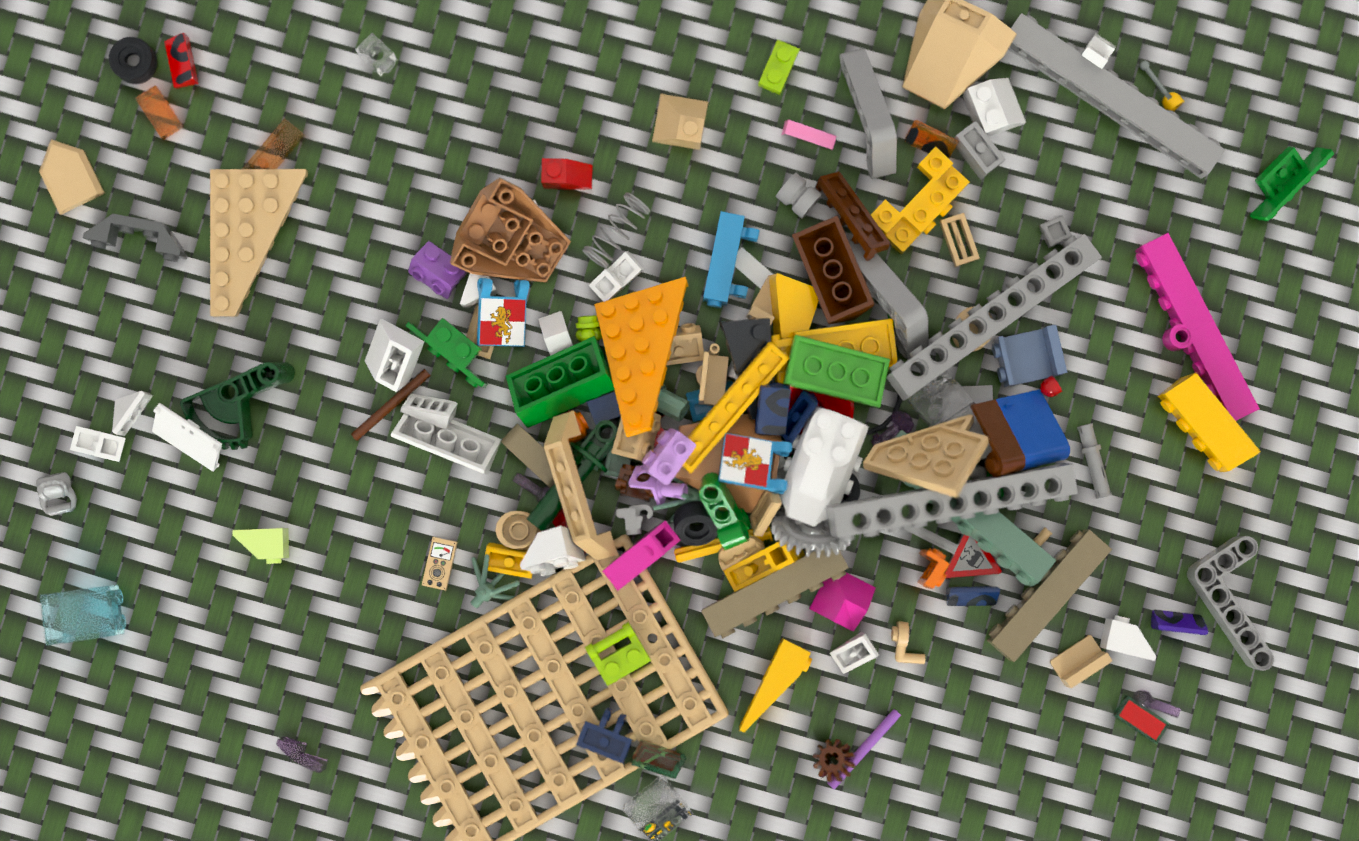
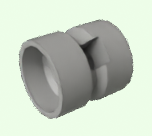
M794 173L779 190L776 198L784 205L792 204L793 212L803 219L818 202L822 194L814 187L806 188V180L799 174Z

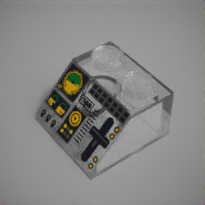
M661 774L623 805V811L649 841L662 840L694 814L664 774Z

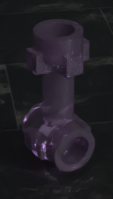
M896 411L891 416L893 424L881 435L876 433L873 439L870 440L871 444L874 446L875 444L888 441L901 430L909 433L914 427L913 419L906 412Z

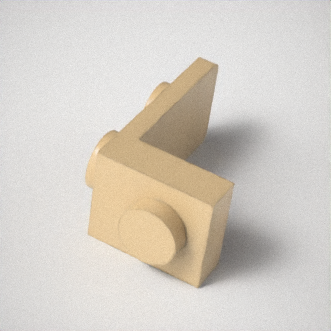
M768 275L746 318H770L771 326L775 317L772 315L770 275Z

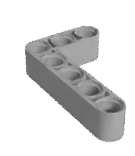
M862 48L841 53V68L866 134V155L869 175L871 179L895 174L897 154L896 130L866 50Z
M852 239L848 241L870 294L894 320L895 342L902 356L908 359L911 357L909 353L920 345L923 349L928 347V316L922 304L877 253L871 260L866 261L863 257L865 251L859 243L854 244Z
M1236 536L1192 564L1188 568L1187 578L1243 662L1252 669L1268 670L1274 663L1273 653L1222 580L1225 575L1254 557L1258 551V544L1254 538ZM1241 541H1244L1246 544V551L1243 554L1239 550ZM1222 554L1226 558L1224 567H1221L1218 563V559ZM1201 568L1206 572V577L1203 581H1200L1198 578V571ZM1215 589L1220 593V598L1217 602L1212 599V593ZM1229 610L1234 613V619L1230 623L1226 619V614ZM1244 631H1246L1248 634V640L1246 643L1243 644L1241 642L1240 636ZM1258 652H1260L1262 655V661L1260 664L1257 665L1255 662V656Z

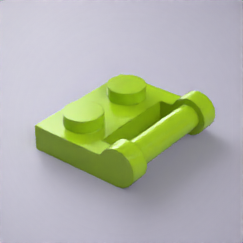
M629 622L623 624L622 629L593 645L591 643L585 647L607 686L651 661ZM629 637L630 643L603 659L600 658L598 653Z

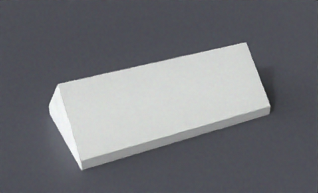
M405 413L391 433L393 438L487 475L502 440L455 420H452L445 430Z

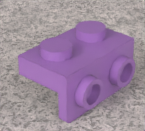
M430 241L411 259L408 270L414 279L421 281L430 287L433 292L446 299L451 296L453 288L467 274L466 271L451 265V256Z

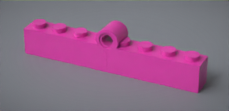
M1169 233L1135 250L1137 262L1141 267L1145 268L1148 274L1147 280L1151 288L1156 289L1160 297L1158 301L1161 308L1167 311L1171 318V328L1167 329L1162 337L1164 346L1170 351L1183 349L1187 355H1190L1193 361L1192 367L1194 372L1202 378L1206 386L1235 421L1259 410V406ZM1176 333L1181 337L1180 342L1176 340Z

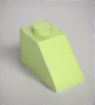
M288 528L232 530L233 536L257 559H266V564L282 563V558H289Z

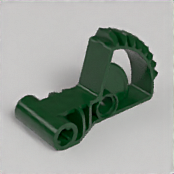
M266 362L255 366L229 380L182 399L180 406L186 417L184 419L193 421L199 425L200 430L222 443L221 449L223 450L229 447L232 450H237L239 446L241 449L248 448V440L253 437L249 399L281 384L289 383L294 378L295 370L288 362ZM230 386H233L235 389V396L233 398L228 394ZM201 399L206 411L220 422L227 424L239 423L240 438L225 437L213 432L200 420L192 402Z

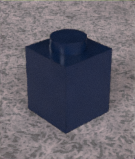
M615 392L587 402L595 426L603 420L612 422L621 418Z

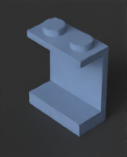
M1056 325L1008 337L1000 336L994 339L992 353L995 359L998 358L1000 368H997L999 381L1004 383V387L1046 379L1051 375L1055 377L1067 373Z

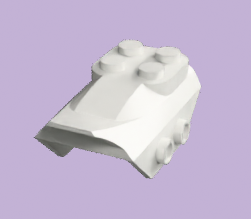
M820 407L815 408L806 422L802 434H798L793 442L792 448L796 449L793 458H787L783 471L787 472L784 480L787 481L788 485L784 494H780V498L785 507L787 517L813 527L828 519L826 506L839 504L844 494H850L854 481L849 479L853 471L858 472L863 458L859 457V453L866 437L868 426L839 413Z

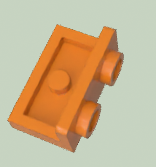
M929 548V550L921 549L919 554L929 560L930 563L918 580V583L929 589H934L935 586L940 587L947 576L944 572L949 566V563L944 560L946 556L934 548Z

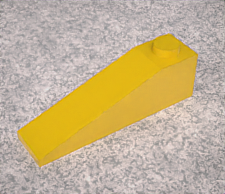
M784 638L781 639L741 721L740 731L745 732L800 676L802 671L806 672L812 661V658L809 657L811 652Z

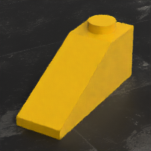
M778 541L723 571L732 589L736 592L804 557L805 554L801 550L799 555H796L797 546H793L792 550L787 551V543L784 546H780Z

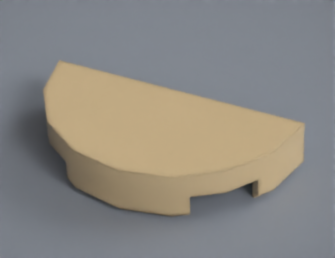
M749 535L750 540L728 550L721 547L718 561L722 571L765 549L764 542L758 537Z

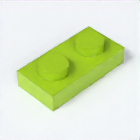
M777 40L758 86L780 95L800 49Z

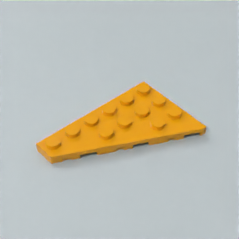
M686 277L594 304L627 437L652 430L654 412L658 407L661 386L663 387L667 362L671 356L673 338L676 336L680 321L679 315L684 305L683 299L686 287H688Z

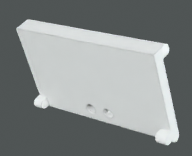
M159 403L153 411L156 414L152 432L211 471L218 468L220 465L218 459L222 443L200 430L199 425L193 421L185 420Z

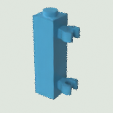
M722 211L720 213L703 301H706L710 307L721 308L722 305L727 306L729 295L746 299L748 287L731 284L740 238L757 242L760 230L743 227L745 216Z

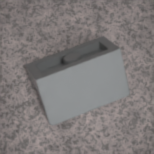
M976 121L958 133L952 141V144L980 180L1006 160Z

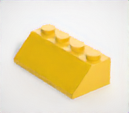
M1197 373L1179 378L1158 395L1162 400L1160 402L1161 406L1168 413H1172L1175 416L1178 427L1183 432H1188L1193 438L1192 443L1195 448L1206 454L1209 458L1207 461L1214 470L1229 472L1261 452Z

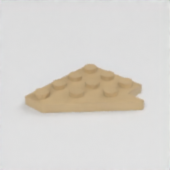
M969 414L875 444L864 460L863 466L865 470L957 498L988 446L989 441L987 436L969 431L974 423V415Z

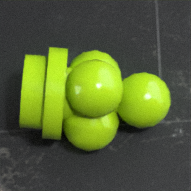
M597 315L578 317L576 328L579 329L575 334L578 341L582 342L593 336L596 337L597 341L601 340L602 335Z

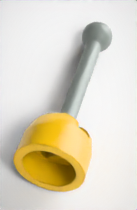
M1142 61L1140 69L1147 72L1164 95L1162 100L1164 109L1174 111L1185 102L1178 93H1168L1149 68V62Z

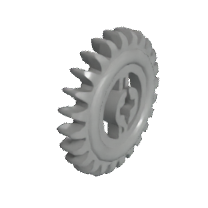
M785 507L777 511L771 522V532L774 534V539L776 541L780 540V546H784L787 543V551L792 550L793 546H797L796 555H799L804 548L807 558L812 550H815L817 558L820 557L821 550H824L828 558L831 548L832 552L838 555L839 549L845 551L846 546L851 544V540L840 541L839 538L831 536L830 529L824 526V523L829 525L828 519L813 527L787 517ZM795 524L801 526V530H799Z

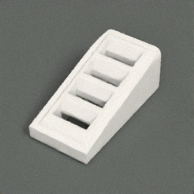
M410 394L401 407L400 412L446 430L455 416L458 403L445 399Z

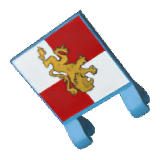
M479 278L477 281L479 294L477 345L524 347L526 301L529 282L527 280H515L514 291L516 297L490 296L493 281L487 278Z
M725 433L718 481L764 489L782 495L787 489L788 483L783 479H770L773 453L787 457L792 451V444L785 441L774 442Z

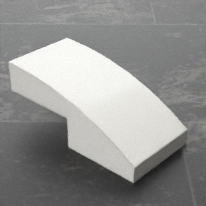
M1095 33L1083 51L1082 56L1102 69L1115 50V46Z
M626 251L608 269H605L593 280L589 286L602 301H607L626 287L644 268Z
M76 426L70 450L120 462L126 438Z

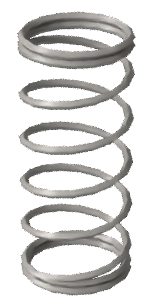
M628 192L624 194V198L630 207L616 204V209L623 218L613 214L608 215L609 221L616 229L607 225H600L602 233L608 240L597 235L592 236V240L601 251L591 246H584V249H582L591 260L605 269H608L609 264L594 251L611 261L614 260L601 248L594 237L609 243L618 250H621V248L605 233L602 227H606L629 240V237L614 224L610 216L620 219L634 229H637L623 215L618 206L629 209L643 219L645 217L640 212L644 214H649L650 209L641 200Z

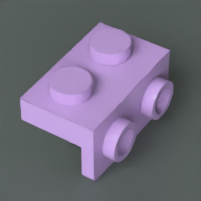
M669 428L668 431L664 430L657 439V446L653 451L650 450L644 456L641 467L643 471L655 477L666 486L670 484L696 447L695 443L678 430Z

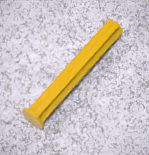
M769 526L763 536H755L761 541L768 539L773 541ZM749 529V535L755 536L753 529ZM717 537L704 545H687L674 549L676 561L680 563L718 553L722 545Z

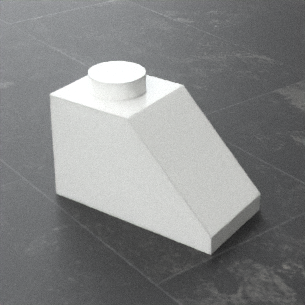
M1115 615L1114 620L1106 618L1100 648L1155 661L1156 655L1137 625L1129 624L1130 619Z

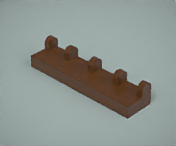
M840 171L820 176L815 188L819 192H824L828 198L827 206L829 208L834 207L841 217V225H847L853 234V243H859L864 249L863 257L865 260L869 261L876 253L888 250L891 244Z

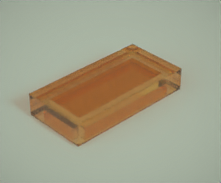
M156 85L135 98L163 140L184 127Z

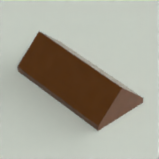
M838 215L792 235L828 324L855 320L875 305Z

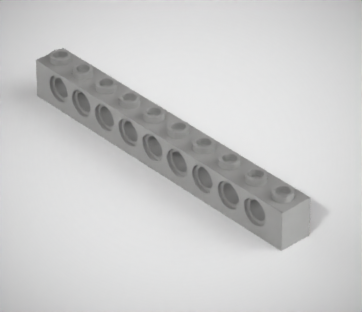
M1083 234L1078 239L1072 236L1062 244L1064 249L1060 252L1054 249L1043 258L1046 262L1039 266L1036 262L1024 272L1027 275L1020 280L1018 276L1006 284L1008 289L1003 293L997 290L986 299L989 303L981 307L978 304L967 312L969 314L967 319L962 321L959 317L948 325L950 331L943 335L940 331L930 338L929 342L931 344L923 349L920 345L909 353L911 356L910 360L904 363L901 359L889 369L892 372L887 375V380L901 399L904 401L1101 259L1102 256L1087 236ZM1065 255L1072 259L1073 265L1066 262ZM1046 269L1053 272L1054 279L1048 277ZM1027 282L1034 285L1035 292H1031L1028 289ZM1008 296L1016 300V306H1012L1008 302ZM989 310L996 312L997 320L990 318ZM970 323L977 326L978 334L970 331ZM950 337L958 340L959 348H954L950 344ZM931 351L938 353L940 357L939 362L931 359ZM911 365H915L920 369V376L912 374Z
M1060 463L1027 469L1000 477L988 476L967 480L956 498L957 504L954 508L950 507L952 496L922 488L828 505L826 509L831 536L839 538L840 541H849L855 539L854 535L864 533V537L879 535V530L888 529V532H898L903 530V526L911 524L912 528L927 526V522L936 520V523L951 522V517L960 516V519L973 518L976 512L983 511L985 515L999 513V508L1007 507V510H1017L1023 508L1022 504L1031 503V506L1046 504V500L1054 498V501L1069 500V495L1078 494L1074 464ZM1047 479H1049L1050 481V488L1048 491H1046L1045 489V482ZM1025 483L1027 485V492L1025 495H1022L1021 487ZM1002 487L1004 495L999 500L997 492ZM979 492L980 501L975 504L973 498L975 493ZM931 500L933 509L927 513L925 506ZM907 504L909 507V514L906 517H903L901 514L902 507ZM883 509L885 511V518L879 522L877 520V513ZM859 513L861 522L855 527L852 519L855 514Z

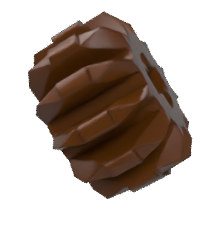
M828 739L826 740V748L822 745L817 746L821 753L813 754V758L819 760L813 764V768L820 769L819 777L823 778L826 776L827 781L832 783L834 777L838 782H842V774L847 777L851 776L847 768H855V764L849 761L855 757V754L848 752L850 746L847 743L842 745L841 740L836 739L833 745L831 740ZM832 756L839 761L837 765L831 764L830 759Z

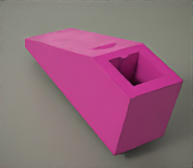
M664 521L652 528L602 571L618 591L668 552L680 539L669 524Z

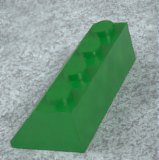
M595 336L506 375L515 413L527 428L615 390L608 362Z

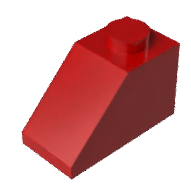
M542 158L541 183L544 189L592 190V164L570 159Z

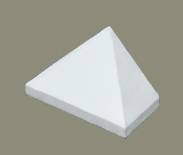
M139 391L115 399L112 432L116 435L125 436L153 395Z

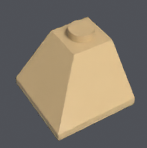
M661 94L652 142L700 150L708 102Z

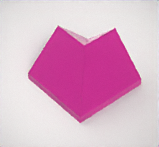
M846 572V575L833 581L830 577L823 581L824 586L819 588L809 609L854 632L868 611L876 587Z

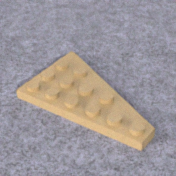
M210 169L211 317H238L243 307L242 304L248 297L250 288L256 276L259 275L269 250L272 249L275 243L276 235L280 227H283L291 210V205L296 200L305 177L308 176V170Z

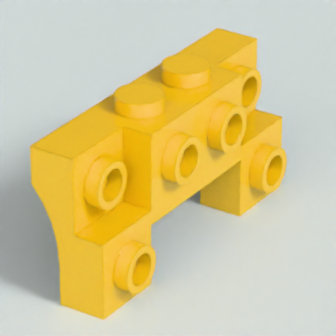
M937 147L917 166L930 181L908 205L899 212L885 199L871 214L890 241L892 247L901 255L922 232L927 235L935 227L936 223L934 220L939 214L944 217L953 208L950 203L969 184V181L952 166L953 162Z

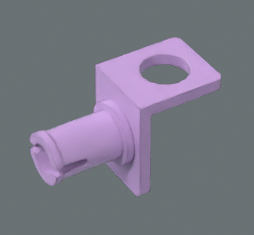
M642 466L635 467L628 482L630 487L652 490L657 505L665 503L667 497L683 499L681 495L688 494V486L685 483L670 482L666 486L653 476H650L649 480L645 482H639L637 480L638 476L646 473L641 469Z

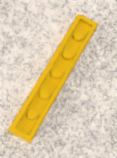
M772 342L767 343L687 437L696 444L695 449L682 465L688 472L692 473L749 407L759 395L760 386L767 385L789 360Z

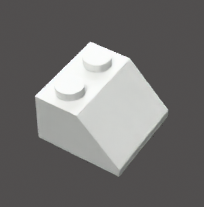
M1008 78L990 79L967 88L963 94V99L972 121H976L988 137L1026 123Z

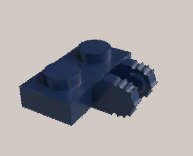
M606 708L599 726L585 721L576 745L624 764L633 741L620 735L627 715L621 713L612 732L605 729L612 716V709Z

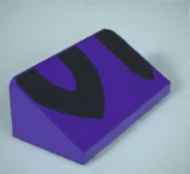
M1156 609L1152 611V629L1198 635L1208 634L1207 626L1201 615Z

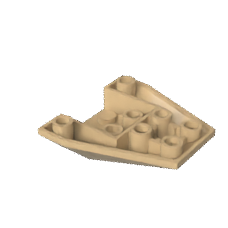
M927 0L919 13L903 88L946 109L967 88L973 85L1005 56L1017 34L993 14L964 0Z

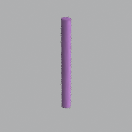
M893 709L854 752L855 757L849 761L853 762L856 766L901 715ZM850 767L847 768L849 772H851L854 769ZM834 777L832 783H827L835 790L841 782H838Z

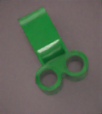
M707 473L701 480L699 496L718 529L717 535L722 547L728 550L750 540L748 530L751 528L747 513L743 508L739 509L725 482L718 481L719 475ZM707 487H715L716 490L712 491L707 489ZM719 507H725V508H727L728 510L722 511V510H719L718 508H719Z

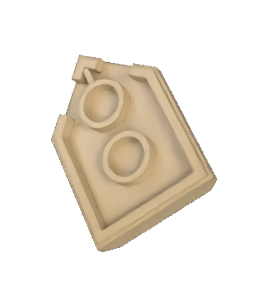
M50 140L39 172L60 215L105 194L84 150Z

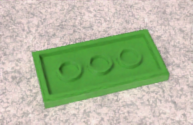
M794 335L783 384L880 408L890 359Z

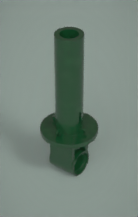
M609 420L600 421L581 446L572 441L569 443L574 449L572 453L576 455L574 461L581 484L593 469L595 471L600 469L604 473L608 471L602 461L613 448L618 431L615 424ZM605 428H612L613 435L610 438H601V432ZM555 483L526 518L541 531H546L563 509Z

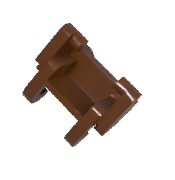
M622 464L615 484V488L617 491H620V495L641 499L649 503L651 499H655L652 490L629 486L628 482L635 467ZM647 473L640 474L637 480L645 482L649 480L651 475Z

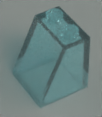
M118 585L40 595L46 646L124 634L126 619L121 611L123 594Z

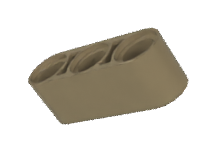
M517 423L504 436L501 442L551 488L555 482L544 447Z

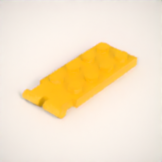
M892 318L793 332L794 335L890 359L889 368L898 362ZM779 334L771 335V342L789 358L793 337L780 339ZM787 362L775 375L776 383L783 384Z

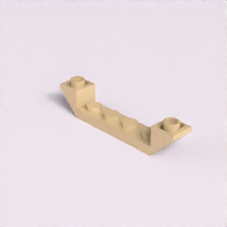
M571 411L553 417L544 443V449L573 543L596 560L613 557L618 554L611 531L596 533L568 439L581 435L575 413Z

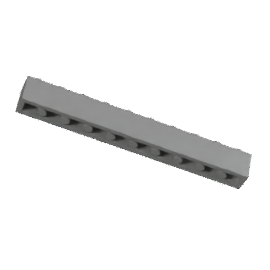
M1021 13L1011 27L1017 35L1008 50L1200 179L1211 172L1224 153L1225 149L1220 146L1217 140L1210 137L1207 138L1200 133L1196 126L1186 124L1179 119L1178 114L1159 106V102L1149 96L1146 97L1139 92L1135 85L1125 83L1119 79V76L1114 71L1101 69L1083 57L1074 44L1065 43L1058 38V35L1053 30L1040 26L1032 16H1025Z

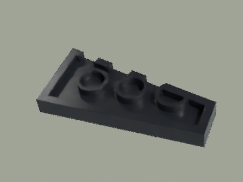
M770 318L719 322L737 377L743 373L767 343L771 342ZM774 377L768 384H774ZM759 395L747 408L751 420H756Z

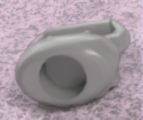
M66 472L43 476L36 480L40 507L45 514L54 516L72 512L76 508L77 497L71 487V479ZM65 496H68L71 502L47 506L48 500L64 498Z

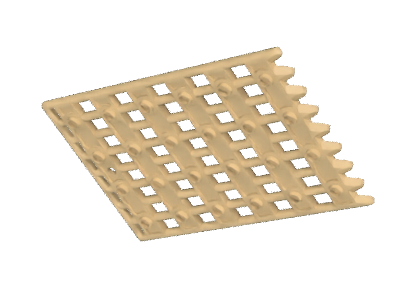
M626 534L613 540L616 551L622 546L626 551L633 545L631 539ZM618 551V555L596 560L588 554L585 556V561L578 562V567L562 569L361 685L360 691L364 695L379 692L382 695L372 706L371 711L374 716L382 717L391 714L394 716L384 728V736L389 739L402 736L406 738L397 749L396 758L401 761L417 758L418 762L409 771L408 779L413 783L430 781V785L421 793V802L425 805L442 803L443 806L433 816V824L437 827L454 824L455 828L446 837L445 841H514L728 716V709L647 568L639 574L643 581L636 584L634 579H632L617 591L602 570L620 556ZM595 562L602 576L581 587L574 574ZM607 584L614 597L593 609L586 596ZM552 587L558 601L538 612L531 599ZM647 589L655 603L649 606L642 595V592ZM620 606L627 619L605 631L599 617ZM564 609L571 622L550 634L543 621ZM659 611L667 623L663 627H660L654 616ZM509 613L515 626L494 637L488 623ZM629 622L650 657L651 663L632 674L629 673L587 699L580 686L600 675L598 669L594 666L574 677L567 664L586 654L585 647L591 643L593 645L622 629V625ZM576 631L583 644L562 656L555 642ZM673 633L680 645L675 649L672 648L666 637ZM521 634L527 648L507 659L500 645ZM649 634H656L657 641L655 643L648 641ZM465 637L472 650L451 662L445 648ZM612 645L598 654L603 659L615 652L616 648ZM684 654L692 666L687 671H685L679 660V657ZM533 656L540 669L519 680L512 667ZM477 659L484 672L463 683L457 670ZM422 663L428 676L408 687L401 674ZM657 671L664 684L642 696L636 682ZM696 676L704 687V690L699 693L691 681ZM545 678L552 691L531 702L524 689ZM489 681L496 694L475 705L469 692ZM433 684L440 698L420 709L413 695ZM669 693L676 706L655 718L648 704ZM612 696L620 709L612 714L605 729L614 725L621 713L627 715L626 720L633 730L626 734L625 737L632 739V743L638 740L640 745L643 743L662 749L644 761L634 759L625 765L585 749L589 757L568 768L561 756L577 746L576 743L585 721L599 726L600 721L592 708ZM709 698L717 710L713 714L709 713L703 702ZM558 700L564 713L543 724L537 711ZM502 703L509 716L488 727L481 714ZM446 706L452 720L432 731L425 717ZM682 715L689 728L667 740L660 726ZM570 721L576 735L556 746L549 733ZM514 724L521 738L500 749L493 736ZM458 728L465 741L444 752L437 739ZM526 747L533 760L512 771L506 758ZM470 750L477 763L456 774L450 761ZM594 765L601 779L581 790L574 776ZM539 769L546 782L525 793L518 780ZM483 772L489 785L469 796L462 783ZM551 790L558 804L537 815L530 802ZM495 794L502 807L481 819L474 805ZM507 816L514 829L493 840L486 827Z

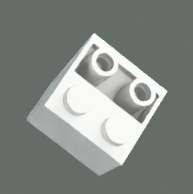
M380 319L365 359L374 380L395 392L399 391L409 383L425 341L384 319Z
M559 526L537 533L520 566L523 570L531 571V574L540 573L541 576L555 574V569L578 567V562L585 561L586 559L584 551L573 543L569 528Z

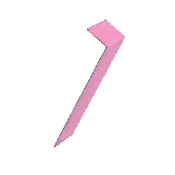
M791 120L785 121L781 134H787L832 150L836 140L835 135Z

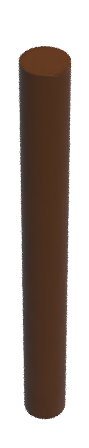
M423 369L351 433L352 437L356 441L363 437L431 376L428 371Z

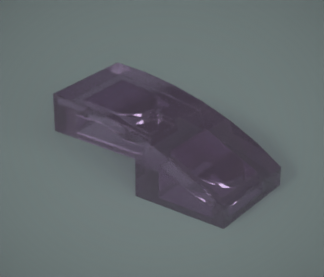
M285 736L277 740L276 745L296 763L318 773L326 770L327 759L305 753L308 743Z

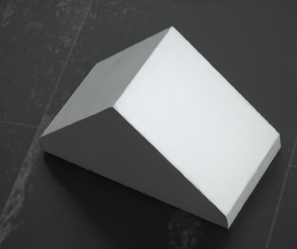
M469 274L460 301L462 307L468 309L479 303L477 281L479 278L491 279L490 276ZM494 283L490 296L498 293Z
M562 311L538 319L550 355L573 346Z
M863 632L858 633L830 652V655L843 674L879 656Z

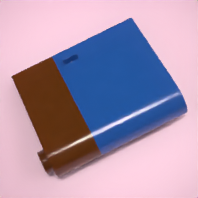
M1040 389L971 406L992 448V451L986 457L985 467L993 477H1000L1055 463L1069 457L1070 445Z

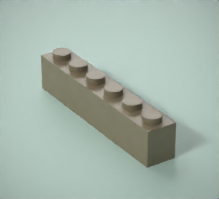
M1090 529L1082 530V532L1078 530L1070 538L1071 544L1066 550L1061 549L1055 555V563L1040 582L1035 584L1034 587L1029 586L1021 595L1022 601L1017 606L1014 604L1005 613L1007 618L1002 624L997 623L989 631L990 637L987 641L1009 661L1015 662L1112 550Z
M831 548L828 558L824 550H821L820 557L817 558L814 550L810 552L808 558L805 555L794 563L710 604L701 611L715 637L721 635L723 639L736 632L734 627L742 623L746 627L756 622L757 615L763 612L769 615L779 610L778 605L787 600L788 604L800 599L802 597L800 593L807 589L810 592L818 590L824 586L823 581L831 577L833 581L846 575L844 570L849 567L840 550L838 555H835Z

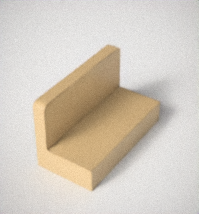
M704 351L699 394L700 405L714 406L725 394L729 357L709 355V352Z
M1087 635L1050 660L1051 666L1063 684L1068 688H1073L1112 662L1109 654L1100 649L1091 635Z

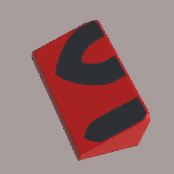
M181 33L164 41L174 88L199 84L189 37L185 33Z

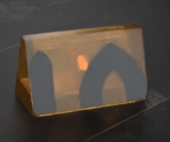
M914 120L904 140L906 143L928 154L937 147L947 158L951 157L958 144V140L918 120Z

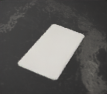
M744 248L738 250L735 267L761 289L767 276L773 274Z

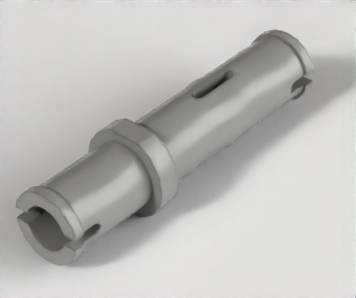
M1093 423L1079 426L1077 430L1079 431L1083 446L1081 452L1086 457L1096 499L1111 496L1112 492L1110 491L1099 451L1102 448L1097 443Z

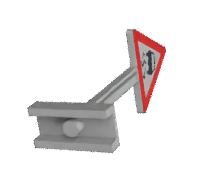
M883 509L877 513V520L879 522L885 518V511ZM912 524L903 526L904 530L952 554L949 566L944 572L947 575L946 578L991 575L1002 572L991 553L983 551L977 545V541L971 536L962 533L958 544H955L923 527L912 528Z

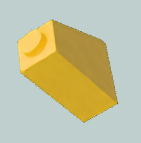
M778 273L770 275L772 315L775 317L773 320L774 335L779 334L780 339L793 337V332L809 330L819 302L813 286Z

